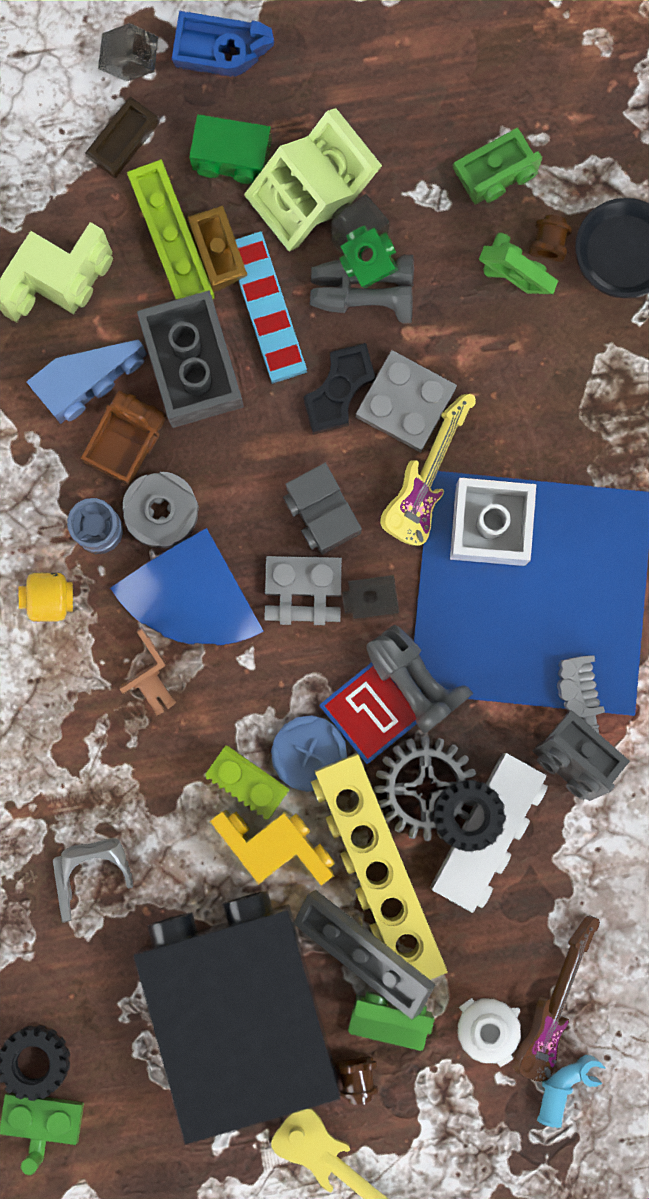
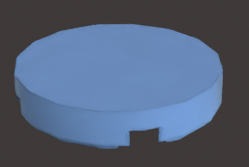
M312 715L297 717L286 723L275 736L271 749L273 767L280 779L290 787L305 792L314 791L310 782L317 779L314 770L347 757L346 743L338 728L326 719Z

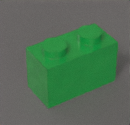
M197 114L189 156L192 170L208 178H217L219 175L233 177L237 182L252 184L268 163L272 142L271 126Z

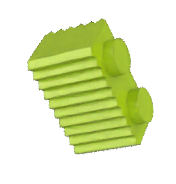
M229 746L223 748L205 774L206 780L212 779L213 784L218 783L219 788H225V793L231 792L232 797L238 798V802L244 801V806H250L251 811L257 810V815L263 814L264 820L271 818L290 790Z

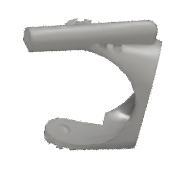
M110 838L96 843L71 846L65 849L61 856L53 859L62 922L72 921L70 908L72 890L69 876L72 870L85 860L101 858L113 862L123 872L128 889L133 888L131 869L128 867L129 863L126 861V855L119 839Z

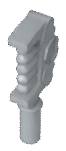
M591 655L561 660L558 676L561 679L557 682L560 699L565 700L564 707L568 712L571 710L599 733L596 715L604 713L605 710L604 706H599L600 701L596 698L598 691L595 690L596 682L593 681L595 674L591 672L593 665L590 662H595V657Z

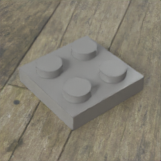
M391 350L358 409L356 418L421 452L455 392L457 385Z

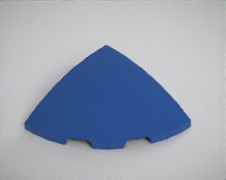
M207 528L159 555L111 587L118 601L135 619L161 633L162 636L177 642L190 645L199 643L220 646L241 642L264 632Z

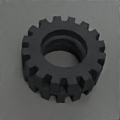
M41 1025L37 1027L27 1026L11 1035L0 1049V1083L4 1082L7 1086L5 1090L9 1094L11 1092L15 1093V1098L21 1100L28 1098V1101H35L37 1098L43 1099L54 1092L67 1076L66 1074L70 1068V1052L65 1047L66 1041L63 1037L59 1038L55 1030L45 1029V1026ZM36 1046L47 1053L49 1069L45 1076L31 1079L20 1071L18 1057L20 1052L27 1047Z

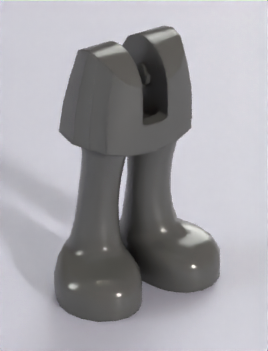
M408 254L400 256L394 262L398 271L378 281L396 283L398 286L393 288H351V285L360 283L355 275L351 278L348 277L340 260L311 267V282L319 286H339V288L319 287L310 291V305L322 310L345 313L348 307L384 306L393 309L399 322L412 323L414 256Z
M391 626L381 636L376 637L366 646L368 655L380 678L383 681L391 678L396 683L416 716V723L424 734L474 694L465 685L453 689H445L437 683L419 655L421 649L399 626Z

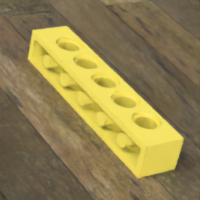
M355 753L314 770L317 779L310 782L319 803L326 800L332 815L325 818L334 839L341 836L347 849L340 853L348 874L356 872L361 887L355 889L363 911L371 908L376 923L369 925L373 935L431 980L448 973L359 755ZM351 789L357 793L358 803L353 809L342 810L337 806L336 798L342 790ZM360 825L368 826L373 832L372 840L364 846H358L351 840L352 831ZM373 862H382L387 866V874L381 881H371L366 877V869ZM396 898L402 902V909L397 916L387 917L381 913V905L386 899ZM405 934L413 935L417 939L416 947L409 953H402L396 949L398 938Z

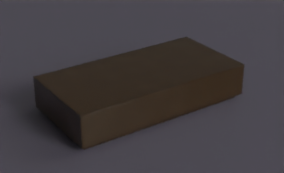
M129 96L85 152L86 157L116 179L160 123L159 117Z

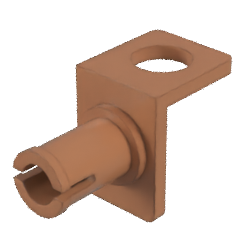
M141 626L137 629V633L156 662L121 684L119 689L123 694L131 688H139L157 716L165 712L157 697L161 698L167 709L172 707L176 701L158 677L159 670L166 666V662Z

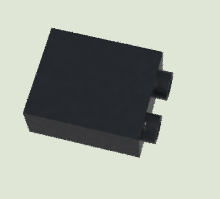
M267 890L223 903L227 922L197 931L192 912L149 924L147 928L152 944L141 947L133 955L185 1145L341 1099L339 1079L296 926L294 925L290 905L273 909Z

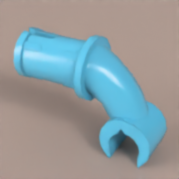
M592 1055L582 1056L576 1063L561 1068L547 1081L542 1082L545 1090L540 1113L537 1117L539 1123L549 1127L561 1128L567 1096L573 1092L571 1086L579 1081H583L590 1087H597L602 1084L597 1077L586 1074L592 1067L605 1069L596 1057Z

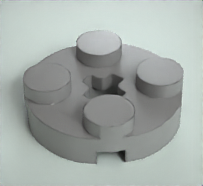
M169 472L153 473L139 477L130 485L123 498V517L128 530L139 542L150 547L171 548L175 544L184 541L195 528L198 519V503L192 488L181 477ZM163 501H167L169 503L167 507L170 512L167 518L161 516L158 520L154 519L155 512L151 508L154 502L161 504Z

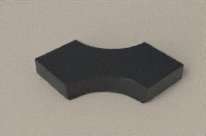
M366 343L330 352L331 368L327 379L316 391L303 397L313 435L349 426L348 409L352 398L362 387L375 381L376 378Z

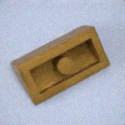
M220 206L188 217L189 227L213 292L219 291L246 277L247 272L224 207Z

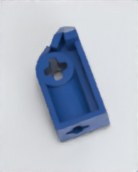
M179 11L172 61L176 68L224 76H238L250 69L259 61L258 57L274 46L275 41L272 28L259 21L252 20V22ZM235 47L238 55H233L232 61H227L224 53H229L230 48Z

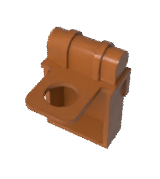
M119 390L110 406H106V412L87 445L81 460L130 486L146 455H150L159 438L158 431L162 427L167 414L158 410V407L150 406L136 399V396L128 395Z

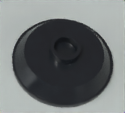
M635 198L609 200L594 208L583 220L575 241L576 261L585 279L600 292L624 299L637 298L649 294L648 202Z

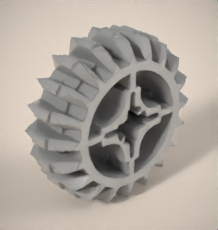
M423 736L421 738V749H416L413 739H408L406 741L409 749L408 753L404 754L399 746H395L393 751L399 759L394 762L389 757L383 758L382 762L391 767L389 774L384 771H377L376 776L381 779H387L386 786H375L374 791L376 793L386 792L387 799L379 800L378 804L380 808L390 805L392 809L384 816L386 822L391 821L395 816L400 819L394 828L397 832H401L405 825L408 824L411 826L408 833L409 838L415 839L418 828L423 829L424 840L430 841L432 836L431 829L436 828L433 820L434 802L444 790H436V792L429 794L426 809V800L421 799L422 793L417 795L415 790H406V788L416 787V785L423 783L425 768L427 777L432 779L430 784L435 782L436 786H445L446 789L453 783L476 775L475 769L462 771L461 766L469 760L466 755L460 757L457 761L452 758L458 749L456 745H451L447 752L444 753L441 751L444 745L443 739L438 738L434 749L429 748V738ZM420 756L419 772L416 779L408 783H395L400 769L408 761ZM431 757L438 758L446 763L454 773L456 782H441L436 779L433 774V766H431ZM395 795H412L416 797L419 801L421 820L411 818L404 813L398 805ZM473 800L461 802L455 809L454 818L459 815L462 819L469 820L470 815L468 812L462 810L463 804L476 806L477 802Z

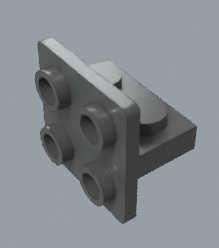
M572 710L567 712L547 738L532 750L538 756L537 762L541 767L551 774L557 773L568 782L566 787L573 795L582 800L586 798L588 801L610 793L615 787L613 782L630 762Z

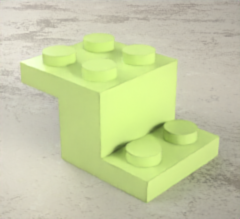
M334 108L326 111L307 137L280 146L244 195L286 249L291 251L301 245L317 224L343 214L382 165L340 112Z
M90 222L70 254L30 231L0 278V310L4 316L17 323L21 315L26 316L32 309L36 300L34 296L36 292L72 314L76 312L79 306L84 307L92 296L93 288L91 286L98 275L104 276L113 261L111 256L113 252L103 229Z

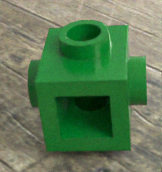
M365 225L345 236L348 242L340 246L345 255L339 257L348 277L351 278L355 275L362 288H367L398 271L391 257L397 251L387 232L380 235L376 228L368 230ZM367 249H372V258L369 261H364L363 253Z

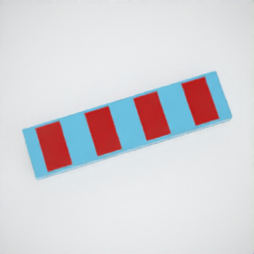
M262 231L235 239L247 272V276L238 280L271 383L307 373V368Z

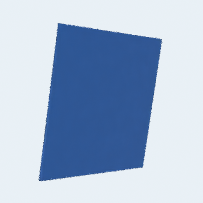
M438 471L430 488L432 491L443 489L444 494L435 503L432 511L429 537L423 544L414 642L421 649L419 655L431 676L445 689H453L461 685L468 686L474 693L468 698L471 700L566 709L564 707L565 700L560 699L558 695L557 682L561 679L558 676L560 670L559 662L574 657L592 655L595 657V662H590L593 665L591 672L595 674L593 681L596 682L595 690L598 691L596 698L600 701L599 706H604V713L635 716L649 554V492ZM459 478L536 484L531 561L526 566L450 560L455 490Z

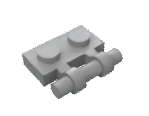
M266 556L265 595L280 596V606L265 605V620L280 621V625H291V621H314V625H325V622H340L341 607H326V597H341L342 558ZM292 596H314V606H292Z

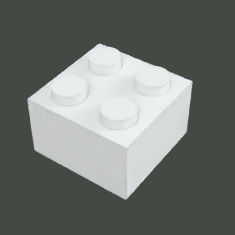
M459 478L455 490L450 560L526 566L531 561L536 484Z

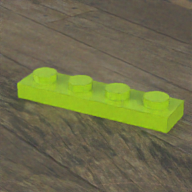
M162 159L127 172L175 299H181L210 290L212 299H215Z

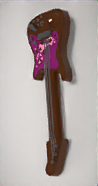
M591 915L586 916L568 941L570 948L550 1000L542 996L539 998L530 1032L521 1046H517L516 1050L512 1053V1068L517 1074L539 1082H545L552 1076L557 1061L558 1045L563 1032L569 1024V1019L561 1016L584 952L588 951L593 935L599 928L600 921L598 918Z

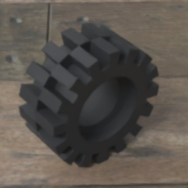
M473 780L460 781L451 784L439 795V799L434 806V824L439 835L450 846L465 852L481 851L486 849L485 847L493 845L497 841V837L502 834L504 830L503 825L506 822L505 806L499 798V794L490 788L489 785ZM466 800L478 802L484 810V821L474 831L462 830L457 826L454 819L456 807Z

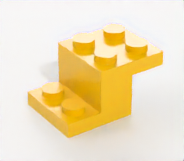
M224 810L210 821L258 884L295 855L299 857L320 885H323L333 877V870L330 868L335 864L333 858L321 843L316 847L311 844L306 837L310 833V829L297 813L290 817L285 811L251 839L245 834L250 828L237 811L230 814L227 810Z

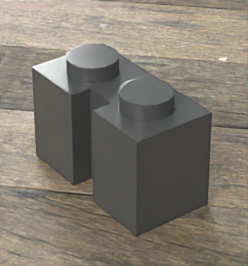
M326 462L286 483L288 494L283 496V499L292 516L300 514L306 527L301 529V532L311 550L318 547L321 555L361 534L362 528L348 502L344 499Z

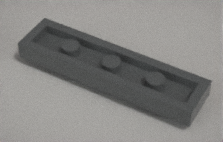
M314 890L307 894L294 921V925L410 1019L420 1015L436 984L320 892Z

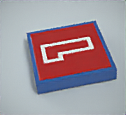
M372 662L319 705L366 764L370 763L417 724L412 708L396 683L391 678L383 681Z

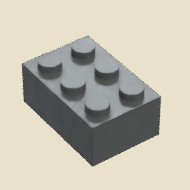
M210 290L137 311L167 417L172 428L244 407Z

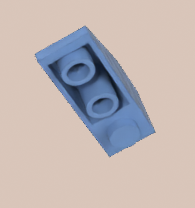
M139 340L55 358L30 378L27 384L60 424L66 419L70 422L84 412L86 409L84 405L93 397L101 398L114 387L115 383L113 381L124 372L129 375L136 371L143 364V357L147 353Z

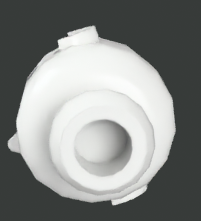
M481 998L475 1002L473 999H470L459 1007L462 1014L458 1022V1038L463 1050L472 1059L482 1063H497L499 1067H502L513 1059L511 1054L516 1050L521 1038L520 1023L517 1018L520 1009L510 1008L506 1003L494 998Z

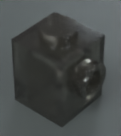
M131 23L102 33L98 69L126 82L155 72L158 36Z
M367 194L363 195L352 205L350 203L342 205L332 216L334 220L331 221L332 236L330 239L337 250L343 255L345 254L340 246L348 242L345 236L366 225L368 230L376 228L380 235L385 232L389 233L390 221Z
M394 575L348 581L349 591L342 592L344 613H352L353 622L396 617L399 615Z

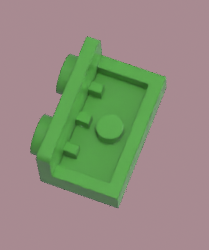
M517 127L454 162L453 169L474 205L483 200L489 203L498 199L506 192L505 188L515 182L522 185L533 179L538 174L537 170L541 164L542 156L539 151L532 152Z
M366 991L365 996L356 994L348 1031L352 1035L422 1051L427 1034L432 1032L434 1017L432 1012L426 1011L427 1006L425 1005L420 1015L410 1019L381 994Z

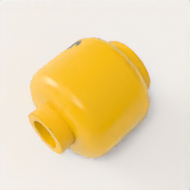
M31 573L27 577L26 586L18 587L19 609H26L27 617L33 622L62 621L65 619L67 612H73L72 582H67L66 577L62 573Z

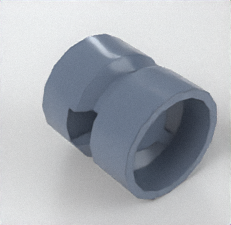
M97 498L84 499L70 510L67 519L68 531L71 537L86 551L94 554H104L113 550L120 543L123 535V523L115 510L105 501Z

